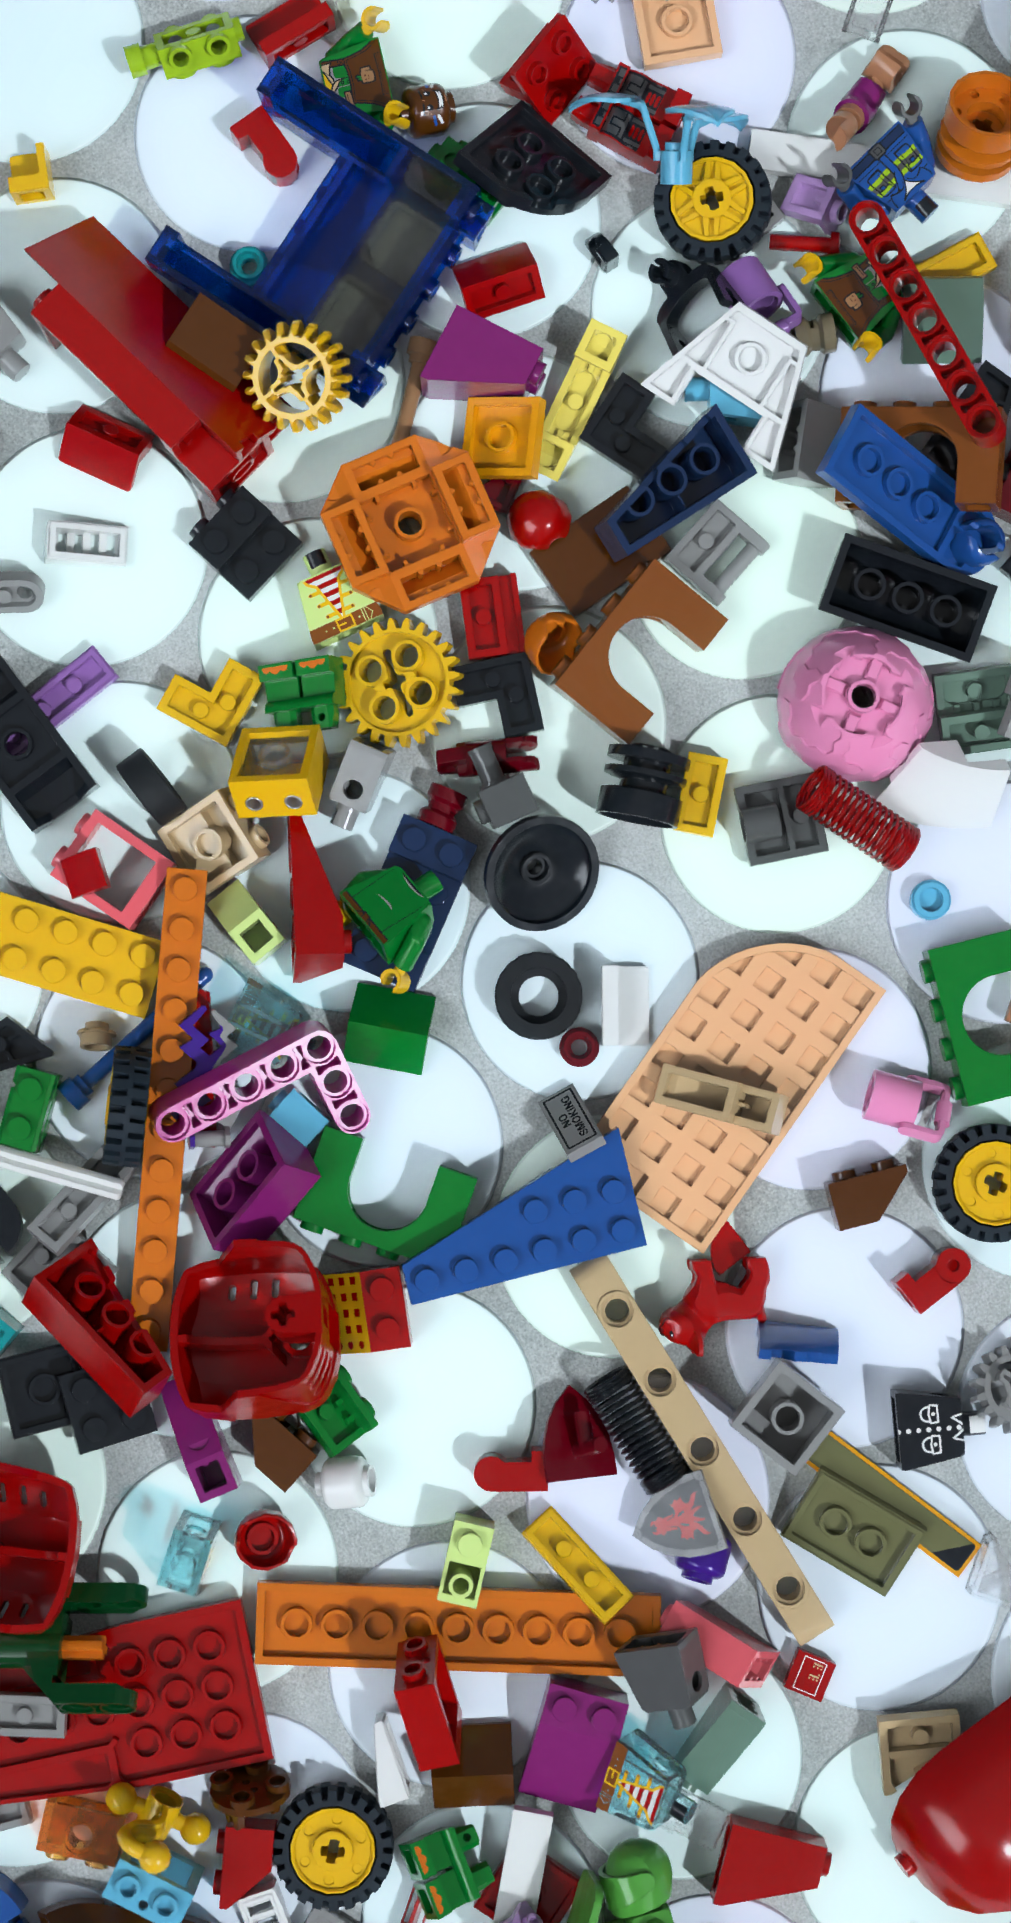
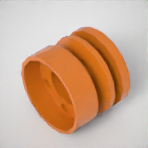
M986 70L972 72L958 79L951 89L944 117L940 122V128L935 138L936 155L940 163L951 174L965 181L984 183L998 180L1011 170V77L1000 72Z

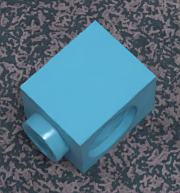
M293 1088L290 1093L283 1089L268 1105V1108L272 1110L269 1116L306 1148L324 1130L325 1126L332 1121L297 1088Z

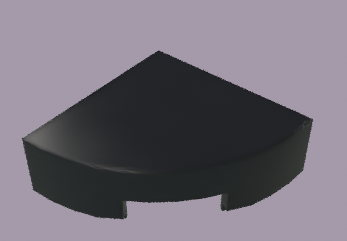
M596 232L585 240V246L603 272L607 274L618 267L619 254L604 235Z

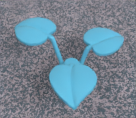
M614 92L596 93L584 96L571 103L568 107L569 113L590 102L620 103L638 109L641 112L653 149V161H661L660 184L664 185L692 184L694 147L700 128L710 123L717 127L721 123H726L742 131L749 122L748 115L736 113L735 108L727 106L679 105L665 109V114H685L682 117V122H684L681 142H665V150H661L646 103L641 99V96Z

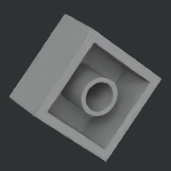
M775 1358L728 1419V1422L732 1428L796 1477L843 1416L845 1410L783 1360Z

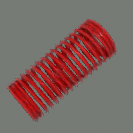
M826 765L818 767L807 778L797 795V809L809 817L813 816V820H818L819 824H824L825 828H830V831L835 832L837 836L841 835V839H847V843H852L853 847H858L859 851H864V854L870 855L871 859L875 858L876 862H881V865L891 872L905 865L920 842L921 832L919 828L909 821H905L903 817H899V814L893 813V810L888 809L887 806H882L881 802H876L875 798H871L869 794L859 790V787L853 786V783L848 782L847 779H842L841 775H836V772ZM819 784V786H818V788L816 789V791L814 792V794L810 797V795H811V793L813 792V790H814V789L816 788V786ZM838 785V788L833 792L834 787ZM844 788L843 793L838 797L840 791ZM856 795L855 800L850 804L852 798ZM867 803V807L862 811L863 806ZM879 810L878 815L873 819L875 813Z

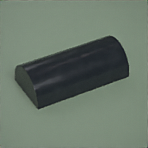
M845 533L829 571L818 610L970 663L998 586Z

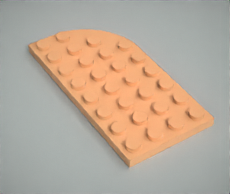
M795 943L766 944L748 948L725 958L707 970L696 981L596 1124L603 1136L613 1128L619 1127L638 1209L704 1254L886 990L838 956L823 949ZM663 1063L788 1096L789 1101L780 1135L760 1132L653 1102Z

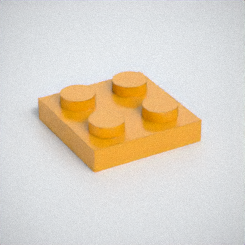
M540 396L468 397L462 449L469 452L480 479L538 480L546 409L545 399Z

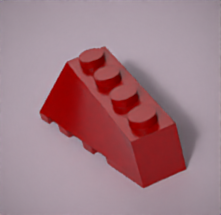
M90 1238L35 1275L21 1302L131 1418L160 1395L173 1372L148 1330L141 1329L134 1317L136 1310L129 1299H123L114 1284L116 1280L115 1275L109 1265L104 1266L96 1254L99 1249L94 1240Z

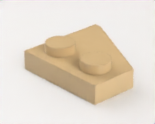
M957 1708L876 1716L881 1782L884 1796L897 1792L896 1787L912 1778L942 1748L961 1735L960 1716Z

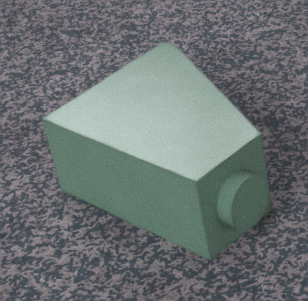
M725 1682L672 1760L673 1771L677 1774L675 1780L693 1793L698 1788L708 1795L766 1725L759 1704Z

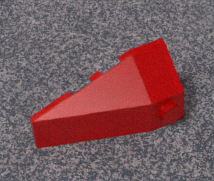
M288 816L289 873H292V878H290V908L293 910L291 932L293 983H302L343 968L345 954L352 953L351 929H344L343 914L302 816Z

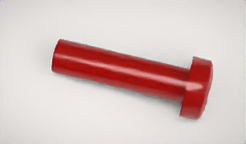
M831 231V237L770 234L769 250L827 254L840 253V232Z

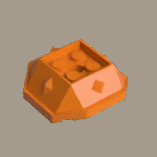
M415 434L341 465L320 513L321 521L352 591L405 615L478 584L501 526L469 452L460 448L449 447ZM406 518H413L419 522L421 529L415 534L408 535L403 533L398 525Z

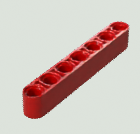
M864 200L857 203L849 214L850 228L973 442L982 448H992L999 445L1006 436L1007 427L1005 421L883 208L875 201ZM867 219H879L877 226L872 230H861L863 223ZM886 252H898L893 262L889 264L880 263L881 257ZM905 285H917L913 295L909 297L899 296L901 288ZM924 318H937L936 324L932 329L928 331L918 330V326ZM953 350L956 352V357L951 363L947 365L937 363L939 355L944 351ZM965 384L976 386V390L971 397L966 399L956 397L957 391L961 386ZM993 418L996 420L991 431L987 433L976 432V426L982 419Z

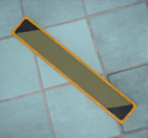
M830 1431L806 1462L817 1472L821 1465L825 1466L926 1526L927 1532L919 1543L918 1548L956 1577L961 1575L982 1546L977 1540L832 1431Z

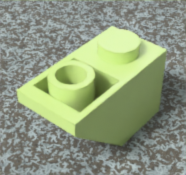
M239 879L207 903L227 933L256 966H259L288 942V939Z
M455 1513L437 1600L473 1609L477 1608L494 1534L495 1521Z

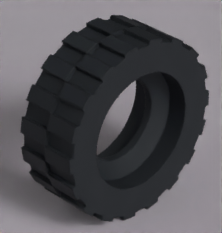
M532 952L518 956V958L506 965L495 987V1005L499 1017L515 1034L530 1040H546L565 1032L577 1019L583 1000L582 985L574 968L564 959L551 953ZM535 976L548 978L555 984L558 990L556 1007L550 1013L543 1016H534L527 1013L519 1002V990L522 984Z

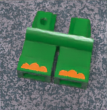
M322 655L298 659L295 662L286 661L258 666L260 682L265 683L268 701L265 705V714L274 715L276 727L303 725L301 713L311 712L313 725L320 724L321 731L339 728L338 707L346 706L343 658Z
M473 1824L457 1827H440L398 1845L411 1880H421L413 1885L428 1920H440L453 1913L452 1910L480 1898L479 1891L495 1881L490 1865L486 1860H481L471 1866L468 1865L464 1852L480 1845L479 1837Z

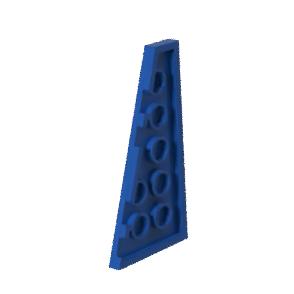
M615 1127L604 1134L603 1137L607 1144L572 1163L568 1158L556 1167L549 1169L499 1201L481 1215H477L445 1238H441L402 1263L401 1266L411 1305L646 1246L647 1243L619 1127Z

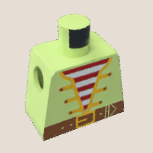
M324 548L314 550L303 557L311 577L297 583V587L316 651L354 635L360 630L373 626V622L380 623L385 620L383 611L376 601L352 591L341 563L332 566Z

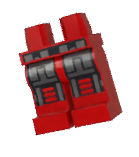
M596 62L587 81V86L600 93L614 92L641 96V99L646 103L660 149L665 150V142H672L682 122V117L685 116L684 113L665 114V109L679 105H690L693 94L680 88L677 91L652 80L641 72L631 70L630 66L622 62L619 63L617 69ZM590 102L572 111L571 119L588 130L587 139L595 143L599 142L606 148L650 172L657 173L661 161H653V149L641 112L638 109L620 103L600 102L597 104Z

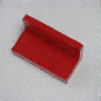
M288 0L246 26L247 35L269 70L336 30L332 10L326 1L321 3L320 0Z
M526 242L452 267L454 277L462 294L465 309L483 318L545 298L537 262Z
M82 404L66 422L58 459L64 464L129 492L134 485L139 463L152 448L154 436Z

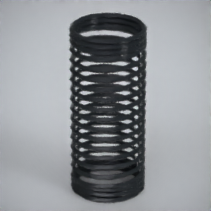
M624 1365L593 1382L584 1390V1394L588 1401L591 1402V1405L594 1406L600 1403L595 1407L594 1411L598 1412L604 1409L599 1413L598 1417H605L602 1420V1424L609 1423L606 1426V1430L613 1429L610 1432V1436L617 1435L613 1442L621 1441L617 1445L618 1449L624 1448L621 1451V1455L628 1454L625 1457V1461L632 1460L629 1463V1467L636 1466L632 1473H639L636 1479H642L640 1481L641 1488H643L646 1495H652L675 1483L689 1471L690 1467L685 1462V1459L682 1458V1454L677 1453L678 1447H673L674 1441H670L671 1436L666 1435L667 1430L662 1428L663 1423L658 1422L659 1417L654 1416L655 1410H651L652 1405L647 1404L648 1399L643 1398L644 1392H639L640 1386L635 1385L636 1380L632 1379L633 1375L630 1373V1369H627L628 1366ZM631 1383V1385H629L626 1389L616 1393L623 1386ZM635 1389L630 1395L620 1399L626 1393ZM639 1396V1397H637L634 1401H632V1402H630V1403L624 1405L626 1402H628V1401H629L630 1399H632L633 1397ZM643 1402V1403L640 1404L638 1407H636V1408H634V1409L628 1411L629 1409H631V1408H632L634 1405H636L637 1403ZM647 1408V1409L644 1410L642 1413H640V1414H638V1415L632 1417V1416L635 1415L637 1412H639L641 1409ZM648 1414H651V1415H650L649 1417H647L646 1419H644V1420L638 1422V1421H639L641 1418H643L644 1416H646V1415H648ZM654 1420L653 1423H651L650 1425H648V1426L642 1428V1427H643L644 1425H646L648 1422ZM658 1426V1428H657L656 1430H654V1431H652V1432L646 1434V1433H647L648 1431H650L652 1428ZM662 1432V1434L659 1437L650 1440L656 1434ZM666 1438V1440H665L663 1443H660V1444L654 1446V1445L657 1444L660 1440ZM670 1444V1446H669L667 1449H664V1450L658 1452V1451L661 1450L664 1446ZM674 1450V1452H673L671 1455H668V1456L662 1458V1457L665 1456L668 1452ZM678 1457L675 1461L668 1463L672 1458Z

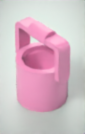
M875 1069L865 1094L862 1119L898 1128V1132L905 1136L938 1143L945 1132V1128H948L950 1125L953 1106L950 1102L951 1088L945 1083L917 1075L903 1077ZM923 1091L940 1096L934 1117L935 1130L914 1124Z

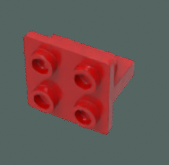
M557 13L550 22L546 23L500 80L499 84L505 93L531 104L535 111L552 125L588 81L596 61L567 17Z

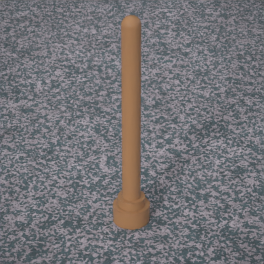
M410 336L406 353L410 355L408 362L411 363V368L392 444L410 436L421 393L420 375L437 341L421 336Z

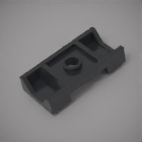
M0 655V790L31 832L37 834L101 786L29 693L28 688L8 661ZM22 733L28 739V748L21 755H11L7 749V741L11 735Z

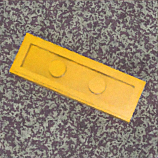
M552 1506L548 1507L521 1533L528 1543L604 1625L634 1597L632 1592Z

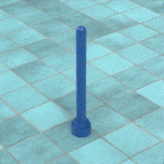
M208 967L200 968L198 991L199 988H203L213 978V972ZM155 1010L116 1045L138 1047L153 1033ZM115 1046L82 1076L77 1074L73 1079L69 1076L57 1087L78 1111L91 1100L89 1096L94 1092L92 1088L112 1071Z

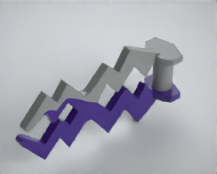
M201 1005L178 1024L192 1038L179 1046V1048L196 1061V1067L174 1083L177 1087L220 1066L221 1061L239 1046L227 1037L236 1028L215 1009L211 1010V1014L220 1028L208 1032V1034L221 1046L210 1055L201 1049L209 1039L193 1026L206 1012L207 1007L205 1005ZM204 1094L199 1099L198 1106H204L211 1099ZM241 1110L218 1121V1123L223 1125V1130L199 1131L187 1137L189 1149L216 1146L230 1148V1130ZM171 1113V1115L177 1121V1119L179 1118V1113Z

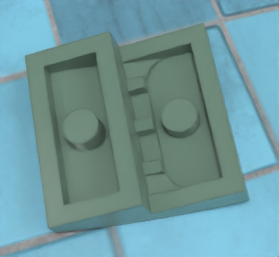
M922 276L972 363H982L984 321L983 276ZM905 285L902 288L904 297L913 295L917 285ZM924 318L920 322L918 330L928 331L932 329L936 324L937 318ZM902 319L900 354L902 364H928ZM953 350L944 351L939 355L937 363H951L956 357V352Z
M1010 663L931 674L940 741L957 740L964 755L1011 748V739L997 734L1011 695L1004 692L1011 675Z

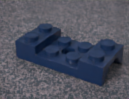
M403 814L381 869L399 866L412 881L431 870L443 886L441 892L429 899L435 920L433 928L412 971L407 972L411 980L408 991L415 993L478 849V845L407 814ZM355 926L351 934L352 953L345 954L344 963L379 978L384 970L394 969V963L392 962L388 965ZM396 976L394 977V979H393V981H392V983L395 984V985L397 984V977H396Z

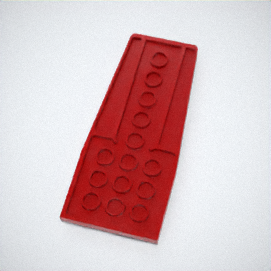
M242 1596L124 1621L82 1634L105 1635L107 1637V1655H105L104 1660H68L66 1683H117L123 1688L138 1692L137 1710L130 1714H67V1735L65 1738L0 1736V1805L108 1791L113 1784L118 1782H126L133 1787L156 1785L274 1759L275 1753ZM0 1668V1691L44 1693L24 1669Z

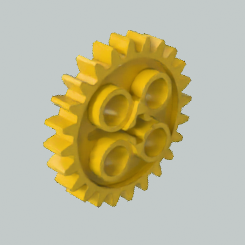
M389 618L386 630L380 623L373 622L374 634L371 635L366 631L360 630L359 634L362 643L360 645L350 641L347 643L353 651V655L351 657L340 656V658H343V663L348 666L344 670L346 706L339 708L352 710L347 716L346 722L354 724L360 721L356 733L364 736L371 731L370 742L378 744L384 737L385 746L394 748L397 738H399L402 747L410 748L411 736H413L417 743L425 744L424 732L427 731L434 736L440 735L436 723L439 721L450 725L451 721L445 712L447 709L459 710V707L451 699L452 696L463 695L464 693L463 690L454 687V681L464 678V674L452 671V667L460 662V658L456 656L447 657L446 655L450 652L453 645L449 642L438 645L442 633L434 630L427 636L428 625L420 622L415 630L413 620L409 618L404 619L401 628L396 619ZM415 647L418 652L417 661L411 667H406L403 663V655L407 649ZM387 650L391 651L393 667L387 661L385 655ZM374 662H379L382 669L381 676L375 682H370L367 677L368 668ZM396 674L406 679V681L401 683L402 691L393 689V685L398 682ZM429 684L432 689L431 698L427 703L421 705L417 700V691L422 685ZM405 698L413 709L412 716L407 714ZM393 699L396 707L395 713L389 719H384L381 715V706L386 700Z

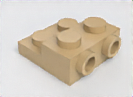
M229 787L215 790L157 831L179 868L208 871L206 896L271 855L267 847L270 844L268 833L259 824L253 825L250 818L238 817Z

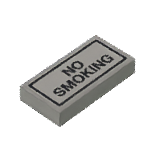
M573 1083L538 1102L571 1163L607 1144Z

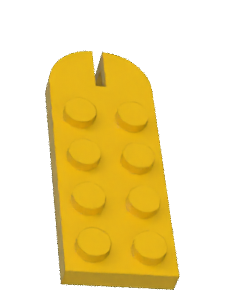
M0 892V976L145 1019L158 978L161 940Z

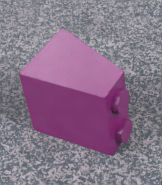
M456 305L420 375L422 396L428 399L468 401V397H528L530 393L536 396L546 377L544 371L547 364L543 362L544 348Z

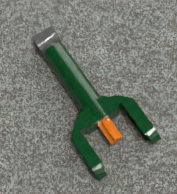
M73 1582L69 1598H66L61 1612L52 1626L41 1634L22 1635L0 1633V1668L24 1669L62 1714H130L136 1712L138 1692L135 1690L123 1688L117 1683H66L68 1660H104L108 1648L105 1635H71L73 1621L69 1615L133 1614L147 1607L149 1588L142 1584L128 1582Z

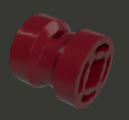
M432 782L427 793L429 804L420 809L416 819L453 834L457 825L454 816L457 815L458 811L464 809L468 797L446 786Z

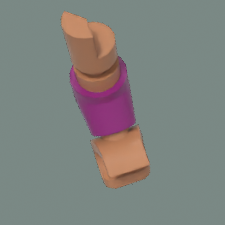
M882 45L861 73L864 77H860L835 106L833 116L827 122L826 133L834 142L836 152L842 150L854 135L862 133L868 127L886 96L885 91L891 94L909 69L910 61L908 58L890 45Z

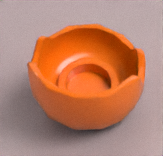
M566 612L546 613L537 618L527 628L524 641L525 652L541 674L553 676L551 671L564 655L571 658L575 653V648L578 646L575 641L582 633V628L571 614Z

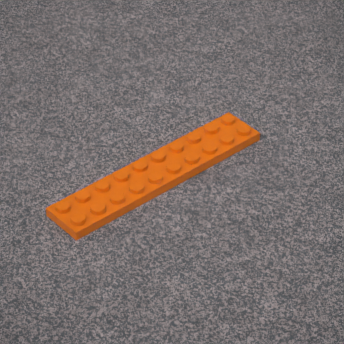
M258 1580L255 1664L396 1669L398 1642L406 1641L414 1636L425 1637L437 1634L449 1671L624 1676L614 1657V1653L632 1636L659 1632L661 1629V1593L632 1592L634 1597L604 1625L572 1590L481 1587L477 1608L473 1609L437 1600L439 1586Z

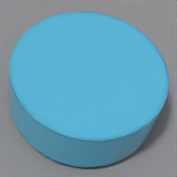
M923 881L917 884L910 893V908L917 917L923 920L938 919L945 915L950 908V892L939 881Z

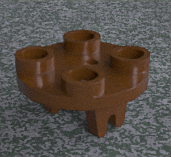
M269 1760L219 1770L210 1776V1801L215 1809L225 1814L228 1823L233 1822L236 1831L245 1828V1817H256L269 1812L273 1815L280 1812V1806L290 1796V1777L284 1769L275 1764H270Z

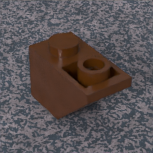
M892 1157L870 1163V1171L856 1174L855 1168H848L831 1173L833 1180L823 1184L835 1229L844 1231L880 1221L908 1173L906 1164H895Z
M288 1415L252 1419L255 1467L286 1493L318 1456L320 1450L315 1447L318 1441L304 1427L299 1426L296 1430L285 1420Z

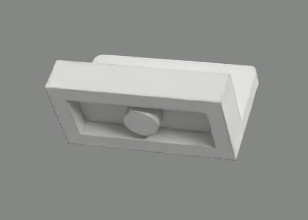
M602 965L601 1046H647L649 1044V968L647 966Z

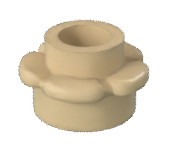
M102 1021L86 1022L85 1028L77 1031V1035L80 1038V1048L87 1051L100 1052L111 1050L112 1038L117 1036L115 1031L109 1030V1024Z

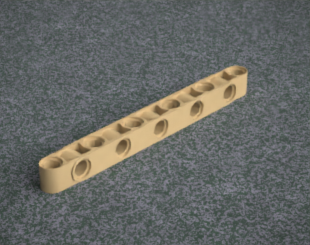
M608 1256L583 1261L570 1269L569 1272L692 1472L702 1469L716 1511L799 1645L803 1646L835 1626ZM614 1299H621L628 1305L626 1315L619 1320L610 1319L605 1313L607 1304ZM663 1368L670 1373V1380L665 1387L654 1388L648 1383V1376L654 1369ZM700 1437H705L712 1441V1449L704 1457H697L691 1453L692 1443ZM750 1507L755 1511L753 1521L745 1526L736 1524L734 1522L735 1512L739 1508ZM786 1576L796 1578L797 1586L792 1593L781 1594L777 1592V1584L781 1578Z

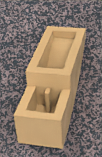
M663 1063L653 1102L779 1136L789 1097L736 1081Z

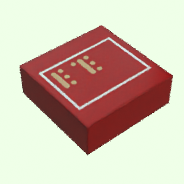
M797 1646L782 1684L787 1689L822 1702L836 1663Z

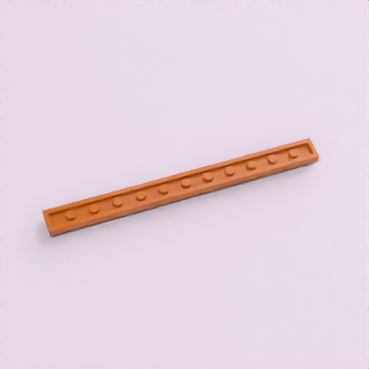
M167 867L152 1040L150 1092L144 1137L131 1304L136 1310L134 1317L141 1329L148 1330L160 1352H167L169 1344L186 1138L175 1143L161 1139L150 1122L149 1108L157 1098L178 1088L174 1083L192 1069V1058L179 1048V1046L192 1038L178 1024L197 1009L208 878L207 870ZM168 1113L163 1117L161 1124L169 1126L174 1124L176 1120L171 1113Z

